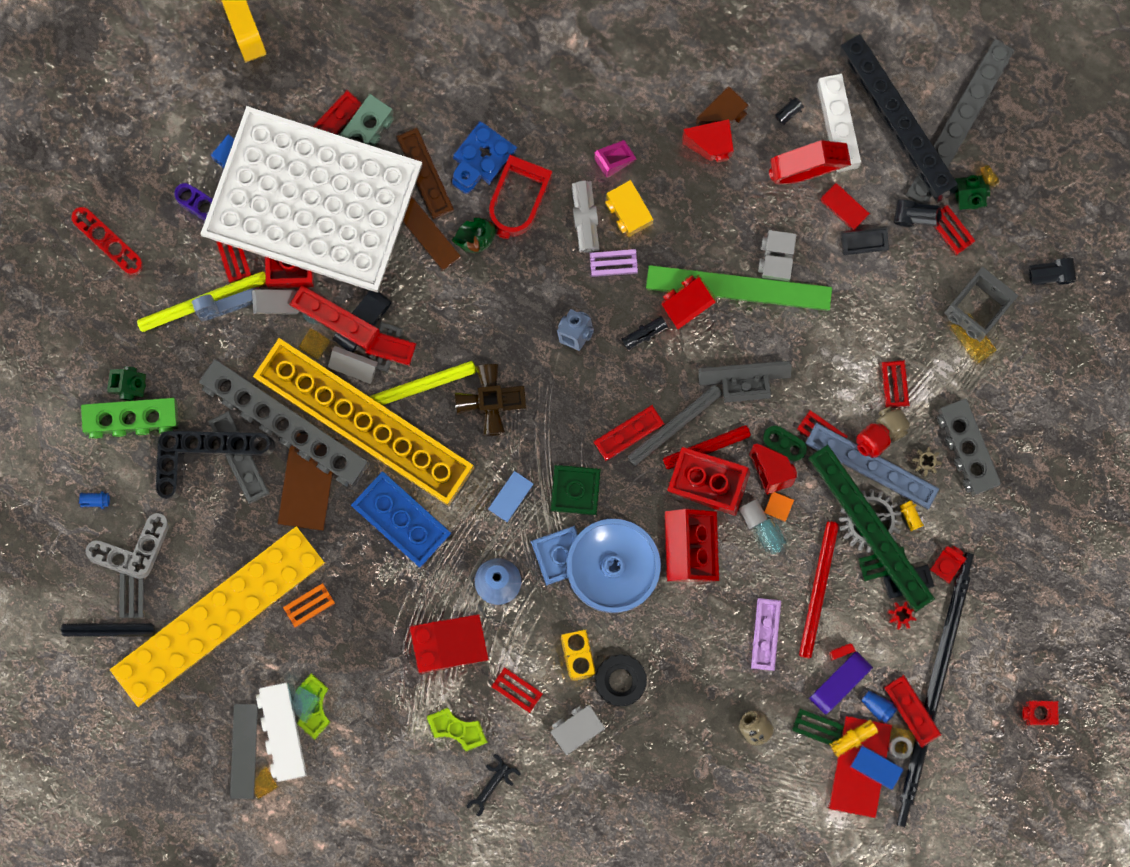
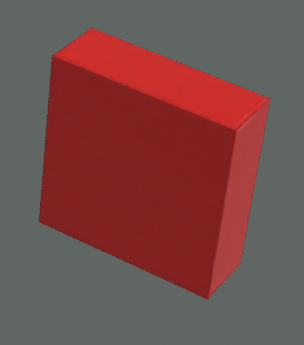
M849 643L830 651L829 656L831 661L855 652L853 644Z

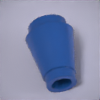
M870 690L861 700L880 722L887 723L897 711V708L893 706V702Z

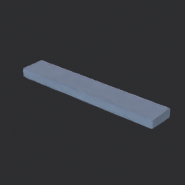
M818 423L814 425L805 443L817 451L829 445L841 464L908 500H912L927 510L939 491V488L880 456L871 458L862 455L858 451L857 444Z

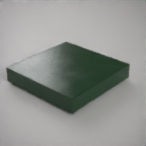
M554 465L550 512L597 516L601 469Z

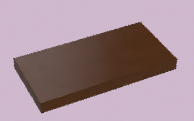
M299 433L296 437L297 443L300 444L305 443L308 439L307 434ZM319 445L315 450L316 455L324 456L327 453V446ZM291 446L288 453L277 524L324 531L333 472L324 473L316 467L318 462L312 458L308 462L297 454L299 451L297 448Z

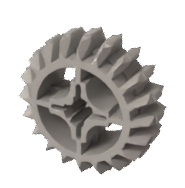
M873 489L869 490V496H866L865 491L861 490L868 503L878 504L886 511V513L876 514L881 518L882 522L889 520L888 531L893 539L896 540L892 533L899 534L901 531L899 528L894 527L895 525L902 524V520L895 519V517L901 515V511L893 512L892 509L898 504L895 502L889 505L888 502L891 500L889 495L885 500L881 499L883 496L882 491H879L877 497H874ZM841 508L840 512L845 514L846 517H839V522H846V525L841 526L840 531L848 530L849 532L843 538L846 540L851 536L853 540L850 542V546L859 542L858 550L861 551L864 545H867L866 550L870 553L872 551L864 538L857 534L854 530L856 529L855 525L844 509Z

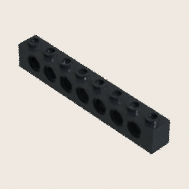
M861 34L843 43L840 46V54L935 201L939 203L956 193L958 188L956 180Z

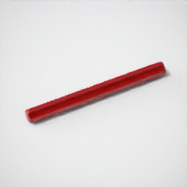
M832 521L826 523L799 652L800 657L808 659L812 657L839 528V524Z

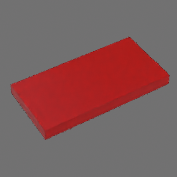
M845 716L842 737L848 734L847 731L855 730L869 720ZM872 721L878 733L861 742L859 747H853L838 757L829 803L830 810L876 818L882 784L850 766L861 746L886 759L892 725Z

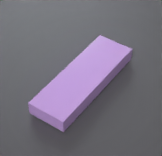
M757 599L751 669L775 671L781 609L780 600Z

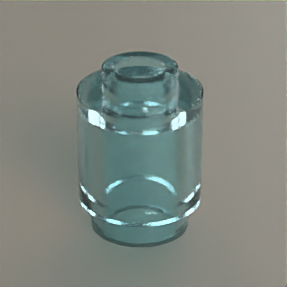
M773 518L756 526L758 530L756 533L765 553L770 552L771 555H774L784 550L783 545L786 544V540L778 523H775Z

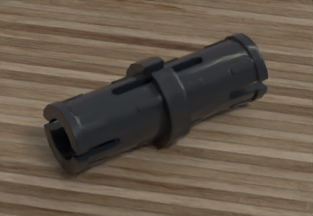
M659 316L645 326H638V330L621 338L626 349L630 351L645 341H651V337L668 329V326L663 317Z

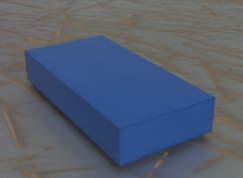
M861 746L850 766L890 790H893L904 770L864 746Z

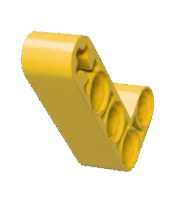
M221 0L245 62L267 55L246 0Z

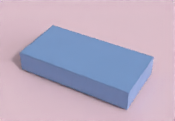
M514 471L488 510L508 523L534 484Z

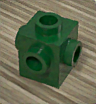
M982 175L955 178L958 184L955 199L959 210H974L980 207H987V197H990V186L985 184Z
M124 366L123 369H110L107 393L120 395L119 399L133 401L134 397H143L146 387V374L139 373L137 368Z

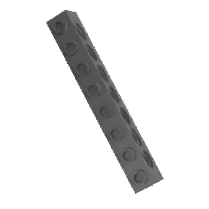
M215 359L199 381L204 386L202 391L211 397H214L215 394L223 399L221 403L227 408L233 410L236 407L242 411L240 414L242 418L250 423L255 420L261 424L260 430L269 436L272 433L280 437L278 442L290 449L291 446L299 450L297 454L309 462L312 458L318 462L316 467L324 473L333 472L337 475L335 480L345 487L349 484L355 487L370 465L368 461ZM225 381H230L232 384L231 389L228 392H221V384ZM243 394H250V402L246 405H241L239 402L240 397ZM262 407H269V415L265 418H260L258 415L259 410ZM283 419L288 420V428L284 431L278 430L277 425L279 421ZM301 432H306L308 434L307 441L302 444L297 443V435ZM319 445L327 446V453L324 456H317L315 453ZM338 458H345L347 461L343 469L335 468V461Z

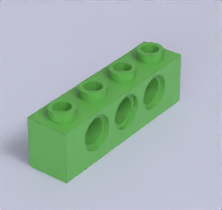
M175 398L81 405L82 432L85 435H89L90 439L103 438V434H112L113 437L127 436L126 432H136V435H148L153 430H159V433L162 434L165 431L179 429L178 407ZM151 412L159 413V419L155 423L148 422V415ZM130 413L135 414V422L130 425L125 424V417ZM106 415H111L113 418L112 423L109 426H102V418Z

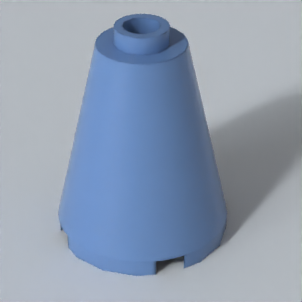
M501 558L491 559L479 567L475 576V588L479 596L487 603L494 605L506 604L512 601L519 593L521 575L517 567L510 561ZM495 575L502 576L501 580L497 582L493 580V577Z

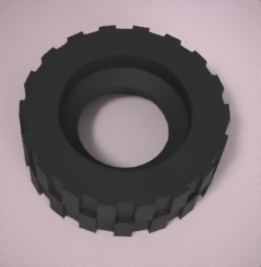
M613 655L605 659L597 670L595 677L596 690L600 697L610 705L617 707L631 705L639 700L645 691L647 675L644 667L637 659L629 655ZM617 669H625L632 676V686L625 692H617L610 686V675Z

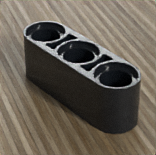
M370 290L351 314L375 326L389 309L392 301L378 291L377 293ZM338 333L333 337L337 344L352 353L359 347V345Z

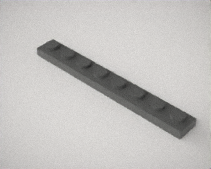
M996 39L993 41L933 146L947 168L1015 51ZM917 174L906 197L919 204H927L932 195Z

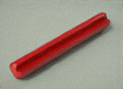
M744 425L687 449L709 454L749 438L751 433L748 426ZM680 451L663 458L666 469L676 466Z

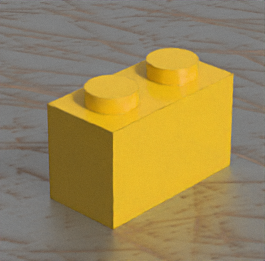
M631 180L607 193L605 204L611 214L615 212L619 219L616 223L622 233L626 232L628 237L653 224L654 219Z

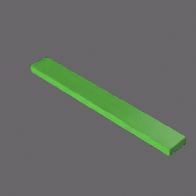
M651 265L648 268L646 285L648 290L668 292L674 288L677 291L683 286L682 282L691 275L694 277L700 275L715 298L824 311L830 310L832 287Z

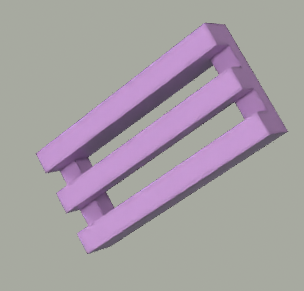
M636 249L590 253L592 277L638 273ZM632 257V259L595 261L597 258ZM632 264V268L596 270V267Z

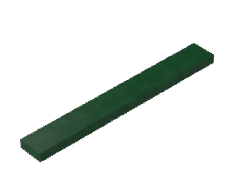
M826 445L811 455L808 459L914 612L916 613L934 601L935 598L830 446Z

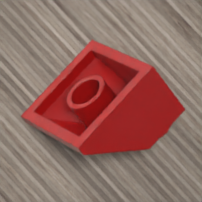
M729 119L683 130L682 143L709 161L724 162L733 156L734 149Z

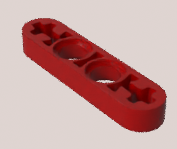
M79 207L73 211L71 219L74 225L125 273L134 276L142 271L143 261L89 209ZM87 213L86 218L92 225L88 227L83 221L78 223L79 218L77 216ZM96 228H103L105 230L104 238L100 240L93 238V231ZM113 243H119L122 246V251L118 255H112L109 251ZM126 255L131 261L137 260V268L131 267L128 270L129 265L122 258Z

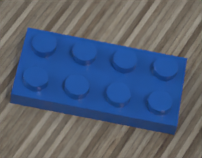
M383 471L351 505L419 568L428 561L451 535L450 531Z

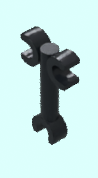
M496 754L493 757L498 760V766L493 768L488 764L486 765L489 771L496 773L477 799L469 801L466 807L469 809L473 804H478L480 807L476 814L478 817L484 812L485 802L503 778L508 785L513 786L514 783L508 779L509 774L513 772L518 776L521 775L519 770L507 766L503 763L501 757Z

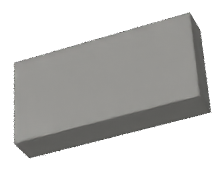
M253 290V313L298 314L299 311L289 305L297 290Z
M334 346L328 368L371 384L378 362Z

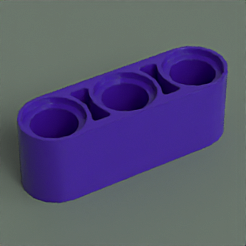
M182 183L178 185L174 191L178 204L205 221L208 212H200V206L204 203L211 204L213 199L190 184ZM183 192H191L192 195L189 200L183 201L180 199Z
M855 651L809 699L827 715L871 671L873 666L858 651Z

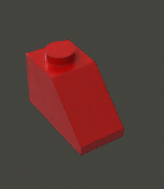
M758 443L754 444L749 455L766 494L792 487L797 478V471L795 466L790 464L788 457Z

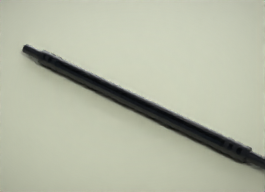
M967 552L964 555L966 561L962 564L960 574H957L924 704L934 722L971 579L969 573L974 554ZM916 739L900 798L902 804L896 825L906 827L910 807L914 805L929 745L927 744L922 748Z

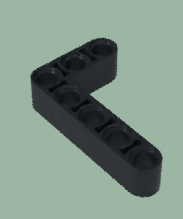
M165 431L158 439L156 492L161 498L176 500L180 497L183 486L184 454L269 456L275 450V442L270 436L262 433ZM174 437L176 440L174 447L168 448V439ZM197 437L198 445L196 448L191 449L190 441ZM220 438L221 446L214 450L212 443L214 439ZM242 438L244 446L242 449L236 450L235 443L238 439ZM266 439L267 446L264 450L260 451L258 443L260 440ZM173 460L174 468L168 472L166 464L168 461ZM172 483L173 491L171 494L166 495L165 487L167 484Z

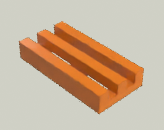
M322 583L284 606L283 609L296 628L331 607L335 602ZM321 590L323 591L324 594L310 601L306 605L302 606L294 612L290 611V609L294 608L303 601L317 594ZM327 598V603L296 621L295 617Z

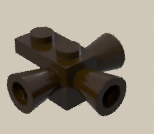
M498 364L476 366L482 386L478 388V394L455 392L457 415L480 409V415L485 414L484 437L506 434L500 412L527 410L524 386L501 388V385L497 386Z

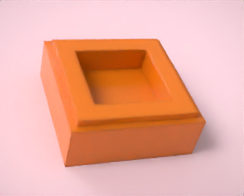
M773 492L764 513L786 522L794 500Z

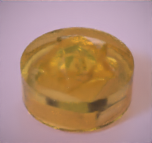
M985 165L980 169L985 184H989L994 188L1000 183V180L989 165Z

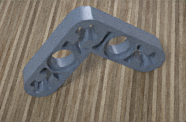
M252 288L215 301L212 295H204L192 300V305L200 321H207L253 305L252 291L255 289L261 290V288Z

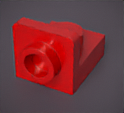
M953 545L951 548L946 546L930 568V572L949 584L961 565L966 561V558L963 557L964 552Z

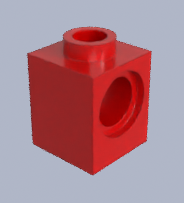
M1058 701L1026 702V706H1023L1022 710L1023 720H1026L1027 725L1030 726L1059 725ZM1037 707H1042L1045 710L1043 720L1035 717L1034 711Z

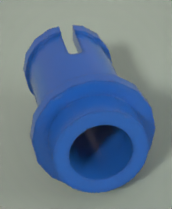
M101 491V493H80V507H101V509H105V507L110 505V495L105 493V491Z

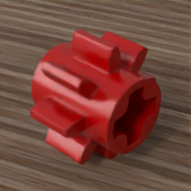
M907 601L903 603V606H899L895 602V610L887 611L888 614L892 615V619L888 623L894 622L897 624L896 630H899L901 625L909 629L910 625L908 622L917 620L915 617H912L914 610L907 607ZM904 610V615L907 616V619L901 622L899 621L900 617L896 613Z

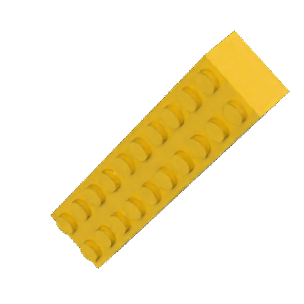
M280 338L253 376L258 382L448 507L474 470V465Z

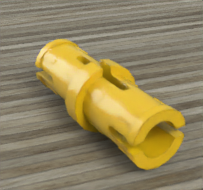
M869 720L855 730L847 731L848 734L831 743L830 746L833 752L836 753V756L839 757L849 749L859 747L861 742L877 734L878 730L874 723L872 724V721Z

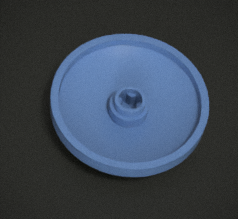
M605 519L586 527L573 541L566 563L568 580L575 594L588 606L607 613L625 612L642 604L655 589L661 567L658 549L648 533L638 525L622 519Z

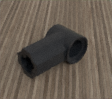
M904 199L897 200L894 217L895 225L903 227H913L914 225L939 226L942 218L939 205L918 204L917 202Z
M1063 258L1054 260L1053 263L1030 265L1029 280L1031 286L1051 283L1065 285L1077 282L1074 259Z

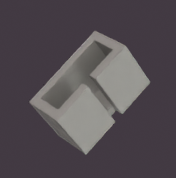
M769 230L767 237L763 236L761 250H765L764 259L759 260L758 272L762 273L761 279L790 281L796 234Z
M582 704L571 712L573 717L567 721L562 718L552 725L554 730L550 733L566 756L605 730V727L590 705L585 708Z

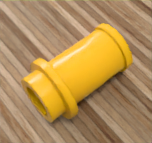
M912 500L900 505V511L904 515L910 532L924 526L915 508L917 504H914Z

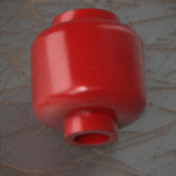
M869 424L857 435L858 451L862 455L871 458H877L891 445V438L887 427L882 424Z

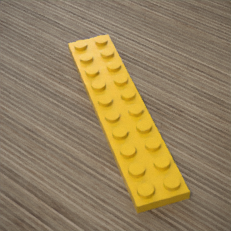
M294 527L117 663L110 671L137 707H140L322 567L325 562L298 527Z

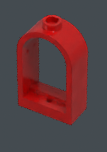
M820 140L775 156L770 160L772 168L769 169V176L775 184L785 185L807 181L851 166L847 143Z
M509 155L489 206L490 220L497 230V236L509 240L510 236L522 235L532 227L552 179L553 171ZM510 171L542 183L528 220L518 227L502 225L494 214Z

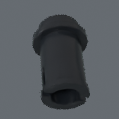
M797 97L790 98L789 103L775 113L774 116L784 126L798 112L802 113L804 105Z

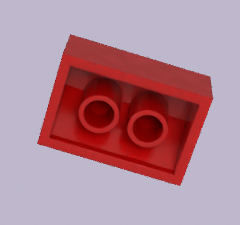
M693 509L665 511L667 581H719L717 511Z

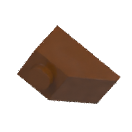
M728 86L697 117L696 124L700 126L728 119L730 126L735 122L739 124L748 115L746 111L749 105Z

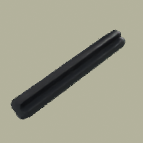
M152 623L62 624L61 634L64 637L154 636L155 626Z

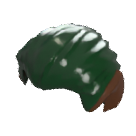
M474 217V222L467 220L459 227L456 235L452 238V242L467 253L482 252L492 244L496 229L494 224L487 219Z

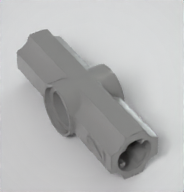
M578 181L572 183L575 207L573 208L575 228H577L579 252L590 253L599 250L596 205L594 206L592 181Z

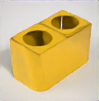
M582 630L562 634L561 642L570 679L577 681L593 677L596 670L587 631ZM574 634L581 635L585 641L584 647L579 651H574L568 646V639ZM579 657H583L589 662V670L584 674H578L573 669V662Z

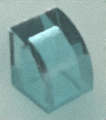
M300 686L294 695V709L297 716L303 722L308 723L321 698Z

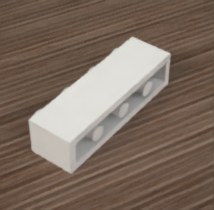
M842 74L819 78L817 88L829 141L847 143L851 166L836 170V173L857 169L861 164Z
M283 683L260 688V694L256 695L258 708H263L264 712L261 724L263 732H268L269 740L265 741L268 755L272 754L274 764H270L272 777H277V782L307 776L289 684Z

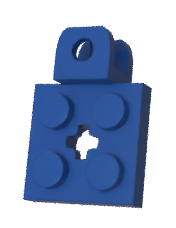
M480 121L453 155V159L460 164L454 171L452 185L464 194L470 193L479 183L480 178L490 185L506 165L509 155L513 156L517 151V147ZM480 149H489L491 156L485 155L481 157Z

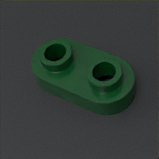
M771 426L763 434L765 446L788 457L789 461L798 462L804 458L807 451L806 444L779 426ZM773 434L777 435L779 438L778 442H772L770 436ZM793 446L797 447L799 450L798 454H792L790 448Z

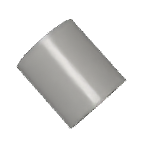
M757 499L739 508L749 529L768 520Z
M896 737L889 743V752L895 758H906L912 752V743L905 737ZM898 741H903L907 747L902 755L897 754L894 749Z

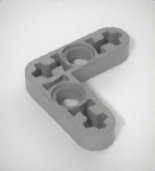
M160 513L152 514L145 523L134 552L96 540L87 545L86 555L94 564L138 579L145 578L152 570L168 532L169 523L164 515ZM161 520L163 526L158 527L156 529L155 534L159 536L158 538H156L155 536H153V533L155 531L153 523H158V521ZM152 540L155 542L154 549L149 552L144 551L142 548L144 542ZM100 547L101 552L107 554V561L105 562V556L100 554L94 557L92 550H97ZM141 553L143 556H145L143 560V565L145 569H140L139 572H137L134 566L141 564L142 557L139 555ZM117 554H122L125 557L121 565H114L112 563L113 557Z

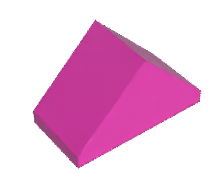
M625 140L597 150L594 160L605 177L608 178L634 162L636 157Z

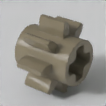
M930 447L926 449L925 453L918 450L917 455L919 458L912 459L913 463H917V468L914 471H922L923 477H926L929 471L935 475L937 471L934 467L942 464L936 458L939 452L931 453ZM930 458V466H923L922 462L924 459Z

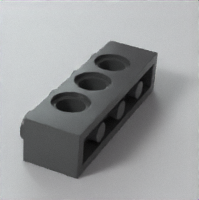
M967 398L940 408L938 410L939 415L936 418L940 428H945L947 433L945 440L949 450L953 449L955 453L954 463L959 472L962 471L964 475L963 485L966 492H971L972 497L1002 485ZM956 421L961 422L964 425V432H956L953 429V423ZM963 443H969L973 447L972 454H965L962 451ZM976 464L980 466L982 470L980 476H975L971 473V465Z

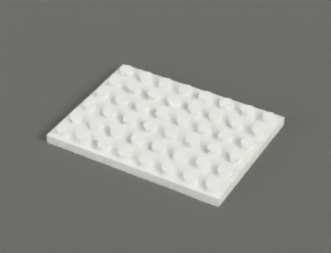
M246 106L202 228L201 236L378 293L418 179L422 162Z

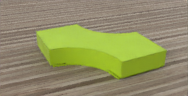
M311 673L296 690L303 703V713L297 724L316 740L331 723L323 709L324 697L329 688Z
M449 708L426 716L435 739L440 737L455 739L462 745L465 751L487 743L479 721H461L453 716Z

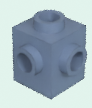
M570 309L567 316L562 317L557 330L559 342L578 351L581 350L586 340L589 341L594 332L591 318L584 312H576Z

